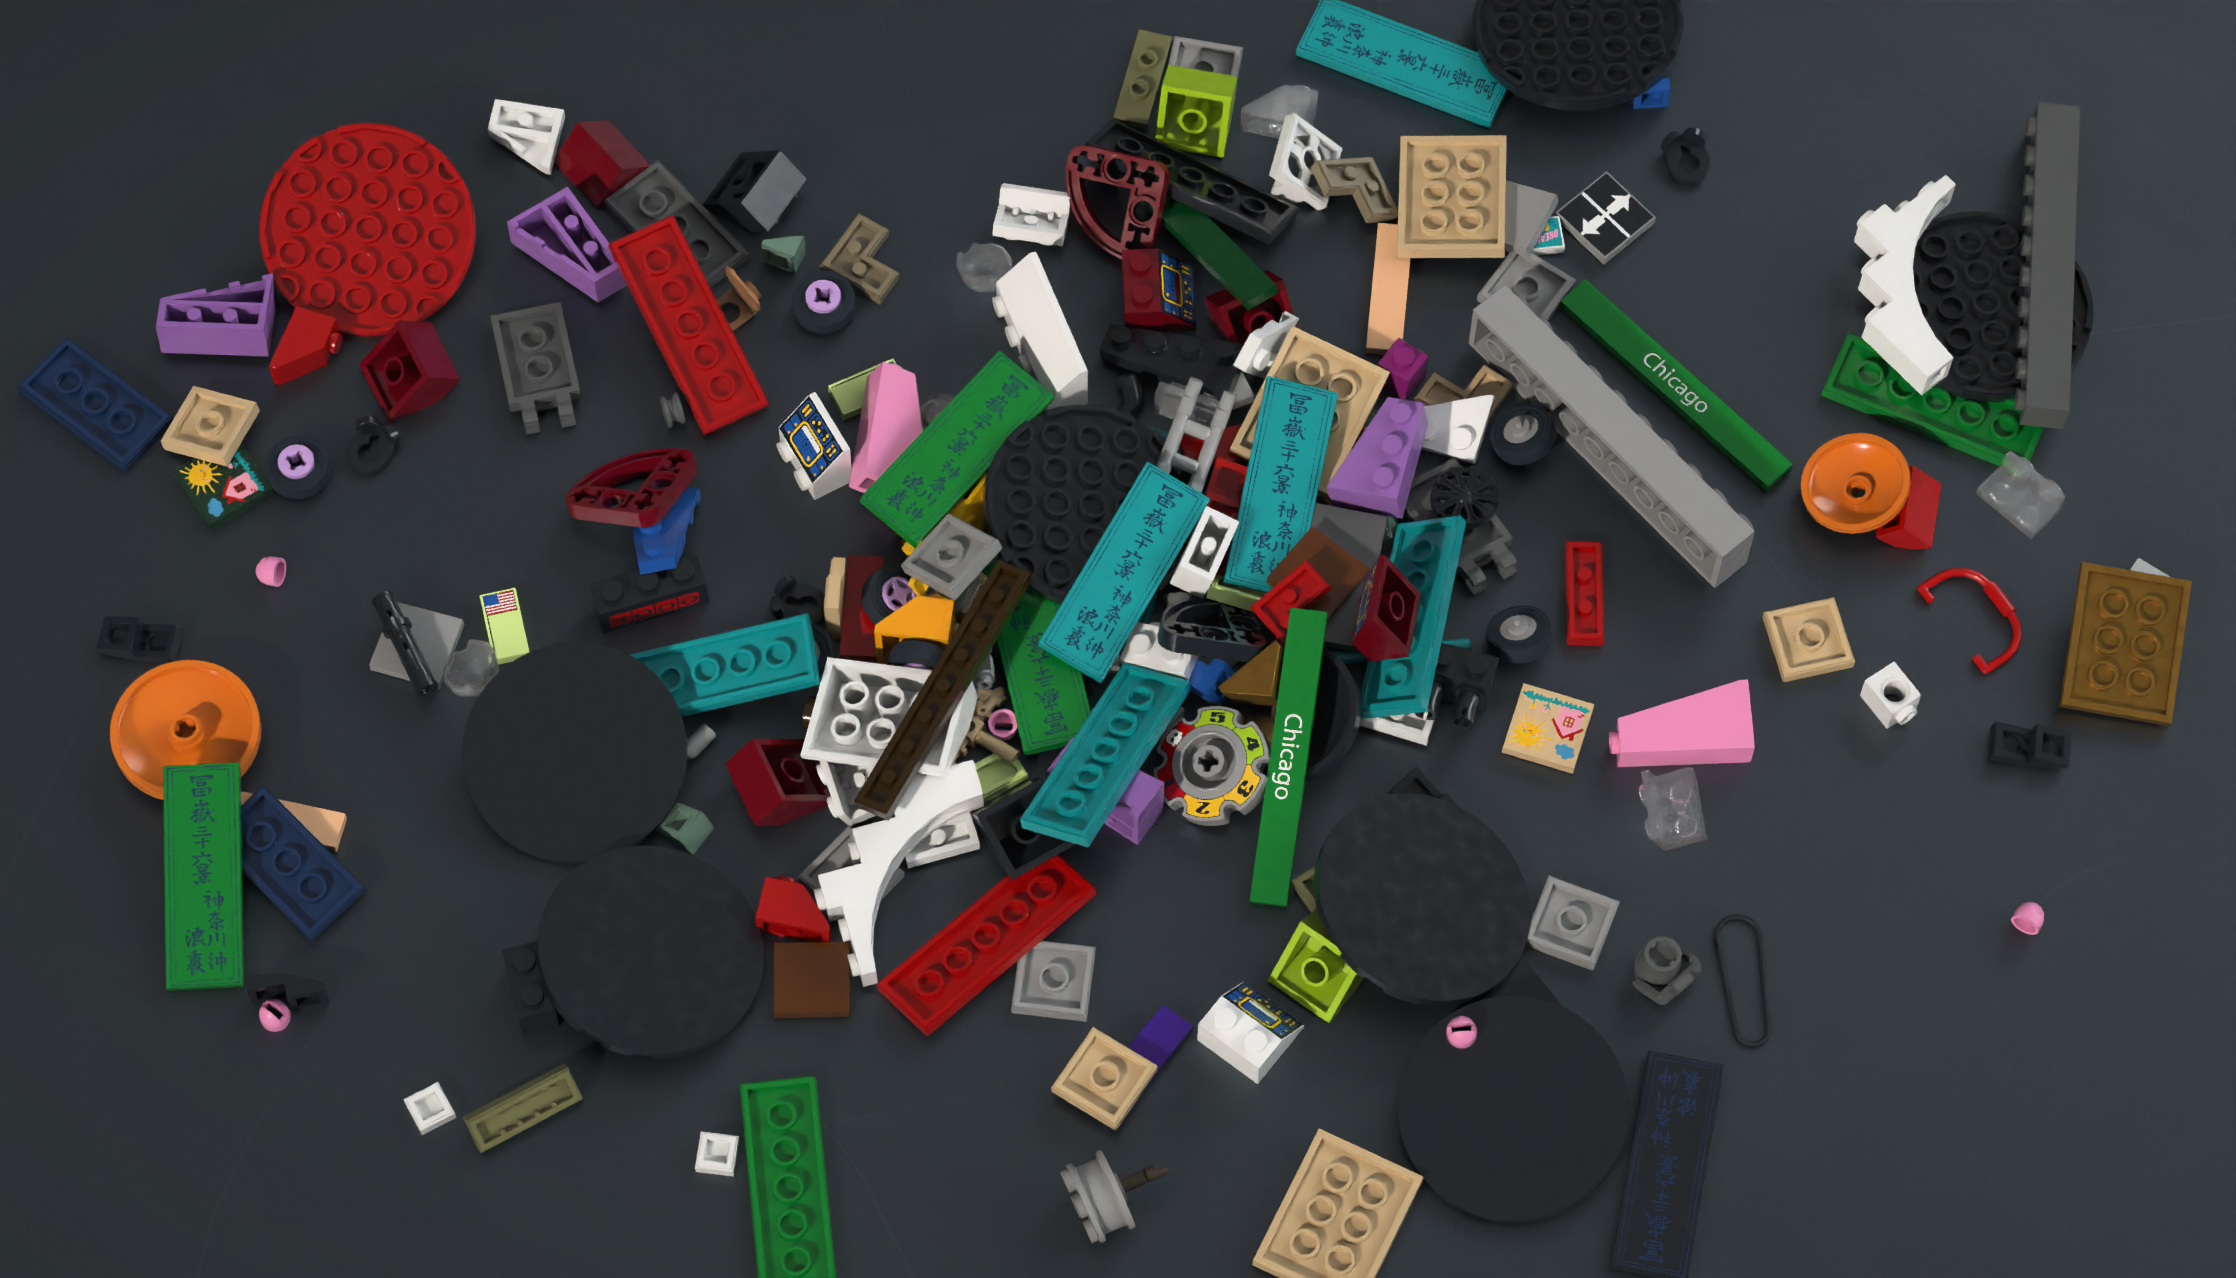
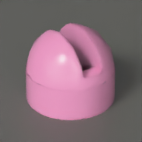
M264 557L256 566L255 573L257 578L266 585L281 586L286 576V562L284 558Z
M999 709L990 716L988 726L993 736L1002 741H1007L1017 734L1018 726L1015 714L1012 711ZM995 725H996V726H999V727H1005V728L1013 727V728H1012L1011 731H1010V730H997V729H995Z
M2034 902L2022 903L2013 914L2011 922L2018 930L2029 935H2036L2044 923L2043 909Z
M269 999L262 1004L259 1018L265 1029L278 1032L289 1025L291 1013L285 1002L279 999ZM274 1008L283 1016L278 1020L269 1009Z
M1466 1016L1453 1018L1446 1028L1447 1039L1456 1048L1470 1047L1477 1038V1027L1474 1021ZM1471 1026V1031L1452 1033V1028Z

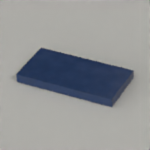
M68 337L17 386L21 394L125 473L167 431L173 421V416Z
M264 785L241 806L242 872L313 942L367 889Z

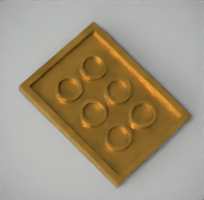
M2082 562L2079 567L2059 707L2170 726L2173 718L2192 581Z

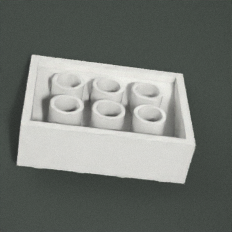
M827 657L800 754L801 757L804 759L874 768L932 670ZM973 682L970 683L920 767L919 774L946 776L970 728L978 697Z

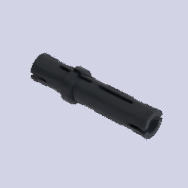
M392 591L379 593L372 598L371 602L383 623L382 632L385 638L391 640L415 688L417 696H425L432 693L438 688V683L434 679L424 655L410 630L412 627L410 619L403 616ZM391 617H394L403 635L401 638L391 620ZM407 649H410V652L419 668L418 670L415 669L407 653Z

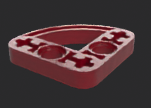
M1080 145L1073 148L1067 157L1066 188L1067 194L1070 197L1069 202L1072 211L1085 233L1102 249L1122 259V250H1134L1133 247H1130L1131 241H1136L1139 237L1140 230H1133V225L1141 228L1150 227V232L1141 233L1140 243L1145 245V249H1155L1169 184V171L1165 164L1158 160L1093 145ZM1088 152V159L1102 161L1101 167L1087 166L1082 170L1083 165L1077 162V158ZM1117 158L1123 160L1127 166V172L1121 179L1113 177L1110 172V164ZM1152 167H1154V173L1159 175V181L1152 182L1150 186L1148 178L1134 177L1136 170L1145 172L1151 171ZM1085 179L1131 189L1121 240L1109 232L1095 215L1087 197ZM1142 201L1150 203L1153 207V216L1147 222L1140 220L1136 214V208Z
M681 448L652 449L620 457L593 470L569 490L565 497L569 513L573 518L579 520L634 527L653 526L664 518L698 472L693 453L690 450ZM651 473L638 491L611 488L625 480Z

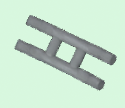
M1190 377L1156 467L1168 474L1172 467L1192 474L1188 486L1201 493L1237 395L1224 390L1210 426L1202 425L1189 418L1204 382ZM1184 433L1204 440L1198 460L1177 453Z

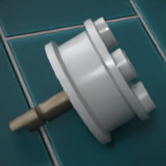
M1101 1149L1095 1152L1096 1158L1077 1167H1074L1071 1163L1065 1165L1066 1169L1060 1171V1174L1069 1193L1076 1190V1194L1070 1196L1079 1217L1081 1219L1088 1217V1220L1082 1223L1091 1243L1098 1240L1100 1243L1105 1242L1106 1234L1126 1225L1130 1230L1136 1228L1126 1203L1128 1201L1126 1193L1145 1185L1147 1182H1152L1170 1174L1167 1166L1157 1170L1155 1164L1143 1168V1171L1139 1170L1119 1179L1116 1172H1112Z

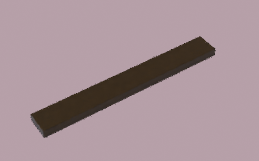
M997 561L855 798L854 802L857 808L888 821L890 820L1031 583L1032 576L1030 572L1003 561Z

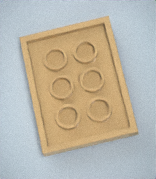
M1507 135L1401 136L1397 258H1505Z
M1292 326L1267 376L1338 393L1317 493L1328 499L1329 495L1326 487L1353 449L1390 372ZM1266 378L1229 451L1246 461H1249Z
M1318 1129L1253 1259L1252 1265L1279 1278H1376L1424 1177L1322 1129Z

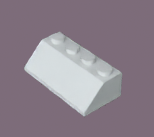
M1036 251L1029 253L996 282V296L992 297L995 312L999 318L1004 316L1008 326L1005 327V333L1011 347L1017 346L1021 355L1017 357L1019 367L1055 396L1051 404L1044 411L1062 406L1088 404V370Z

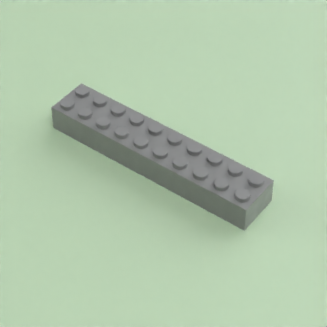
M1504 285L1473 309L1469 344L1499 374L1514 382L1513 388L1529 404L1544 408L1552 417L1556 431L1714 588L1718 587L1747 563L1755 533L1749 519L1741 513L1737 514L1728 505L1725 496L1718 489H1712L1703 480L1701 473L1694 465L1683 461L1677 455V451L1670 441L1661 439L1652 430L1650 422L1643 415H1637L1627 405L1626 399L1619 391L1612 390L1603 382L1601 374L1592 365L1587 366L1578 357L1575 348L1568 341H1562L1553 332L1552 326L1544 317H1538L1529 309L1527 301L1521 294L1513 293Z

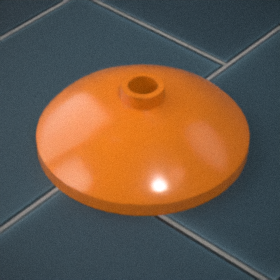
M1866 433L1842 435L1823 444L1809 458L1801 477L1802 498L1811 516L1828 529L1849 534L1875 530L1892 520L1906 503L1911 487L1910 470L1901 451L1888 440ZM1857 492L1865 493L1862 497H1853Z

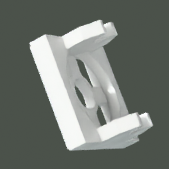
M1291 113L1285 116L1269 176L1275 179L1271 194H1282L1281 199L1293 204L1305 201L1316 210H1321L1327 207L1329 196L1323 195L1318 184L1315 187L1308 186L1313 172L1306 166L1304 154L1306 151L1309 152L1314 162L1316 160L1340 159L1342 148L1297 114ZM1289 155L1297 160V165L1300 169L1298 178L1293 176L1289 169Z

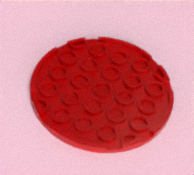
M355 123L337 127V129L308 140L296 149L280 170L275 173L267 189L261 209L259 225L260 244L269 274L273 273L275 285L294 308L298 306L337 318L341 334L361 337L384 336L399 320L424 322L442 309L461 286L473 258L476 241V218L473 203L463 178L447 156L423 137L396 126L379 123Z

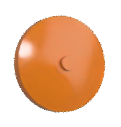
M180 660L165 663L147 671L125 690L112 714L110 742L117 764L125 777L142 792L164 800L163 766L239 762L242 777L251 766L259 749L262 732L261 718L252 693L234 673L222 666L206 661Z

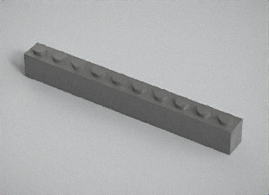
M2038 102L2034 115H2028L2026 121L2025 135L2031 136V145L2027 144L2024 165L2030 166V173L2026 174L2024 178L2023 195L2029 196L2028 205H2024L2022 212V226H2027V235H2023L2020 249L2021 256H2026V265L2021 266L2019 286L2025 287V296H2020L2018 317H2024L2023 327H2019L2017 335V348H2022V358L2018 357L2015 372L2016 379H2021V389L2017 388L2014 400V410L2020 411L2019 425L2063 429L2070 412L2080 106Z

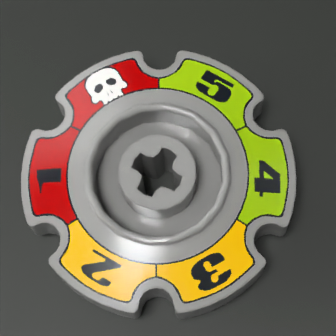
M1209 706L1198 709V715L1195 720L1188 722L1184 717H1181L1166 731L1157 748V752L1164 758L1161 766L1154 768V777L1164 782V801L1174 811L1184 807L1182 815L1188 821L1204 826H1219L1228 824L1230 822L1229 817L1234 811H1240L1243 815H1247L1264 797L1267 777L1263 774V771L1269 764L1271 746L1266 735L1253 721L1243 725L1245 718L1239 711L1228 707Z

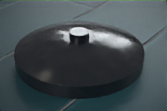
M1274 641L1266 643L1265 648H1267ZM1326 647L1323 650L1305 782L1328 772L1345 756L1355 740L1361 721V695L1356 680L1344 662ZM1238 661L1232 669L1236 673L1248 662ZM1227 697L1221 706L1239 711L1245 718L1243 725L1253 721L1266 735L1271 746L1277 706L1234 703ZM1268 766L1265 767L1263 771V774L1266 777L1268 772Z

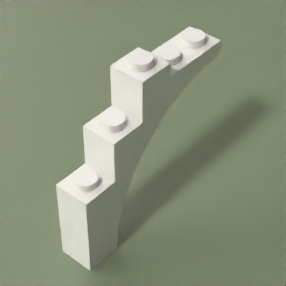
M1947 175L1936 183L1933 181L1928 182L1919 191L1916 198L1910 202L1908 200L1903 201L1894 211L1886 204L1876 211H1867L1857 222L1858 229L1854 242L1872 258L1861 270L1862 277L1858 290L1876 306L1865 318L1866 325L1862 338L1921 395L1948 375L1953 361V356L1935 337L1923 316L1915 292L1913 274L1914 253L1919 238L1931 220L1951 201L1956 184Z
M973 760L951 765L945 777L917 774L889 821L883 820L852 829L854 842L847 844L853 866L818 875L820 888L813 889L818 909L820 911H827L829 922L839 919L838 925L843 942L850 940L854 952L847 955L853 977L860 975L863 987L878 983L873 956L874 926L881 898L893 873L909 851L933 830L959 815L984 807L983 792Z

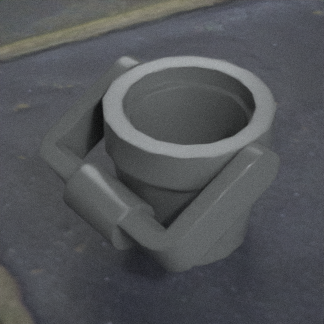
M1659 936L1651 939L1637 954L1633 967L1636 979L1632 983L1638 991L1657 1004L1664 1005L1686 989L1701 974L1703 968L1696 955L1680 946L1672 938ZM1682 960L1690 964L1686 970H1683Z

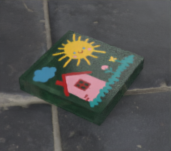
M240 444L228 466L195 458L173 471L174 478L211 531L274 494L271 485L242 444Z

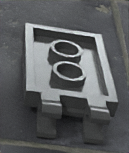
M561 302L490 316L510 412L521 410L526 435L541 432L537 411L558 407L562 428L576 425L571 400L581 398Z
M1455 458L1413 479L1404 511L1405 516L1410 522L1437 519L1430 503L1431 488L1435 479L1443 472L1445 473L1453 467L1460 466ZM1463 476L1465 484L1469 478L1468 476ZM1455 478L1449 479L1451 482L1456 484ZM1444 487L1439 488V490L1448 491ZM1438 500L1437 503L1442 504L1447 500ZM1481 502V503H1483L1484 505L1489 506L1488 503ZM1451 509L1445 512V514L1448 516L1452 514L1454 510ZM1474 511V515L1478 518L1482 516L1478 511ZM1461 514L1460 516L1466 521V515ZM1496 514L1486 524L1464 531L1456 575L1461 574L1465 586L1472 596L1486 590L1482 583L1486 581V577L1480 568L1488 563L1494 562L1498 573L1503 579L1517 573L1514 567L1517 564V560L1512 552L1508 550V547L1512 546L1513 537Z

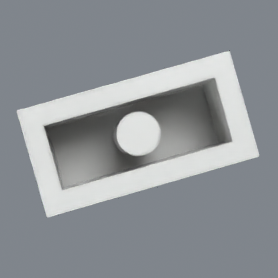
M1206 506L1195 525L1169 583L1203 599L1214 580L1239 521Z

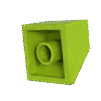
M1168 65L1161 88L1155 138L1181 151L1224 158L1234 109L1238 77Z
M1316 910L1300 921L1267 981L1330 1023L1362 983L1365 976L1362 979L1340 957L1342 953L1333 942L1331 936L1326 935Z

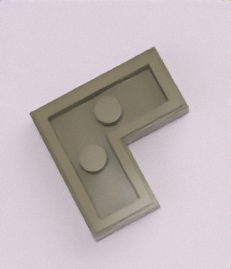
M1372 157L1316 160L1310 167L1323 195H1353L1366 223L1392 222L1398 217V209Z
M858 213L820 265V271H831L840 274L849 281L854 291L881 305L900 279L899 272L873 258L888 238L889 229Z

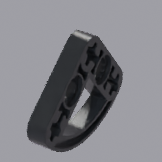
M1203 597V599L1191 598L1182 600L1167 607L1162 614L1157 633L1160 646L1171 652L1241 662L1251 661L1266 646V639L1254 612L1207 599L1206 597ZM1216 620L1219 627L1190 623L1196 621Z

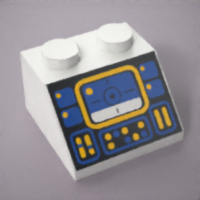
M814 392L808 395L778 427L780 442L776 445L782 459L786 463L791 461L795 467L794 476L801 490L805 491L808 489L813 499L816 500L848 484L852 466L849 446L818 395Z
M1243 981L1223 994L1199 1022L1197 1040L1258 1084L1302 1031L1304 1025Z

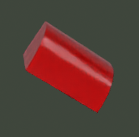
M1912 465L1909 466L1911 487L1907 501L1892 520L1877 528L1876 538L1899 548L1912 550L1929 549L1933 545L1941 483Z

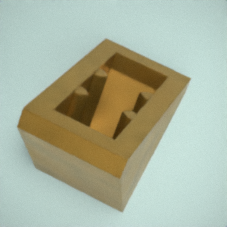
M1275 640L1218 686V688L1234 703L1277 706L1285 648Z

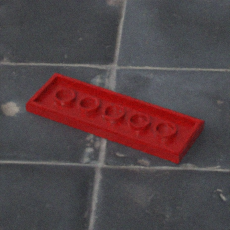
M674 215L608 244V248L703 436L768 407L769 402Z
M1059 855L1054 856L1014 880H1010L1007 875L876 984L878 991L928 1037L1096 896L1095 887Z

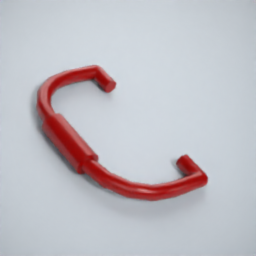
M1950 568L1935 574L1917 587L1918 592L1928 604H1931L1936 599L1929 589L1951 577H1967L1977 581L1984 587L1983 591L2012 624L2013 638L2010 646L1990 662L1986 663L1980 654H1976L1972 660L1984 674L1990 673L2007 662L2019 648L2022 640V627L2016 614V607L1995 581L1991 582L1982 573L1969 568Z

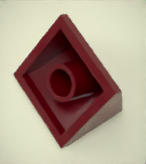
M609 120L578 122L554 158V164L597 210L604 206V199L650 166L649 162Z

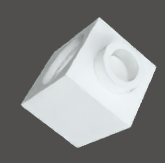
M1895 662L1864 681L1860 694L1886 729L1897 722L1903 725L1910 721L1918 712L1916 709L1921 698L1919 691ZM1894 694L1898 696L1901 701H1889L1885 697V695Z

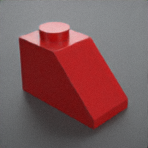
M296 306L269 364L271 376L275 384L282 385L328 365L332 354L339 352L343 341V334L339 332L337 318Z
M778 876L776 879L765 878L755 916L756 927H760L761 933L804 942H832L831 926L803 884H799L795 879L787 876Z

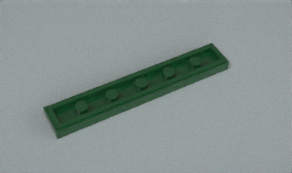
M1166 196L1161 223L1248 311L1278 293L1276 284L1206 214ZM1142 201L1141 203L1153 214L1152 205Z

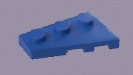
M699 487L685 489L659 523L650 527L632 526L640 575L677 568L686 543L685 534L687 528L692 526L694 521V508L699 506L701 501Z

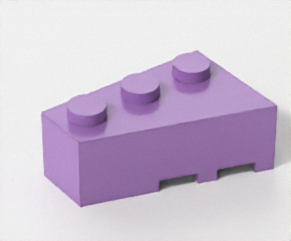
M568 187L507 221L512 244L596 302L602 301L627 286L608 248L610 243Z
M273 273L262 275L261 281L240 285L239 281L228 283L229 288L206 292V288L160 298L155 327L161 353L269 357L278 303Z
M1391 397L1386 399L1326 488L1332 506L1403 518L1428 426L1423 402Z
M1071 738V740L1068 742L1065 748L1061 751L1058 757L1048 768V770L1046 771V779L1048 778V776L1050 775V773L1052 772V770L1054 769V767L1056 766V764L1058 763V761L1060 760V758L1062 757V755L1064 754V752L1066 751V749L1068 748V746L1074 738ZM1138 770L1104 824L1136 845H1139L1164 812V782Z

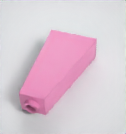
M882 362L867 377L849 481L850 488L863 493L876 482L923 432L916 376L914 373L902 369L897 364Z
M1738 680L1618 718L1615 732H1609L1610 754L1617 755V767L1751 762L1755 743L1748 680Z

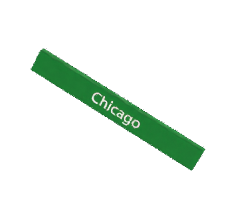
M1586 279L1560 300L1559 307L1766 492L1792 470L1793 464Z
M1290 608L1250 903L1288 908L1328 612Z

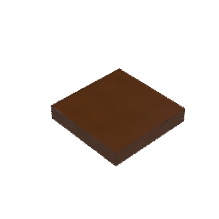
M1312 526L1267 577L1266 583L1273 588L1307 559L1332 589L1308 610L1328 612L1329 621L1367 578L1370 568Z
M849 941L774 943V1018L850 1017V965L847 957L850 954Z

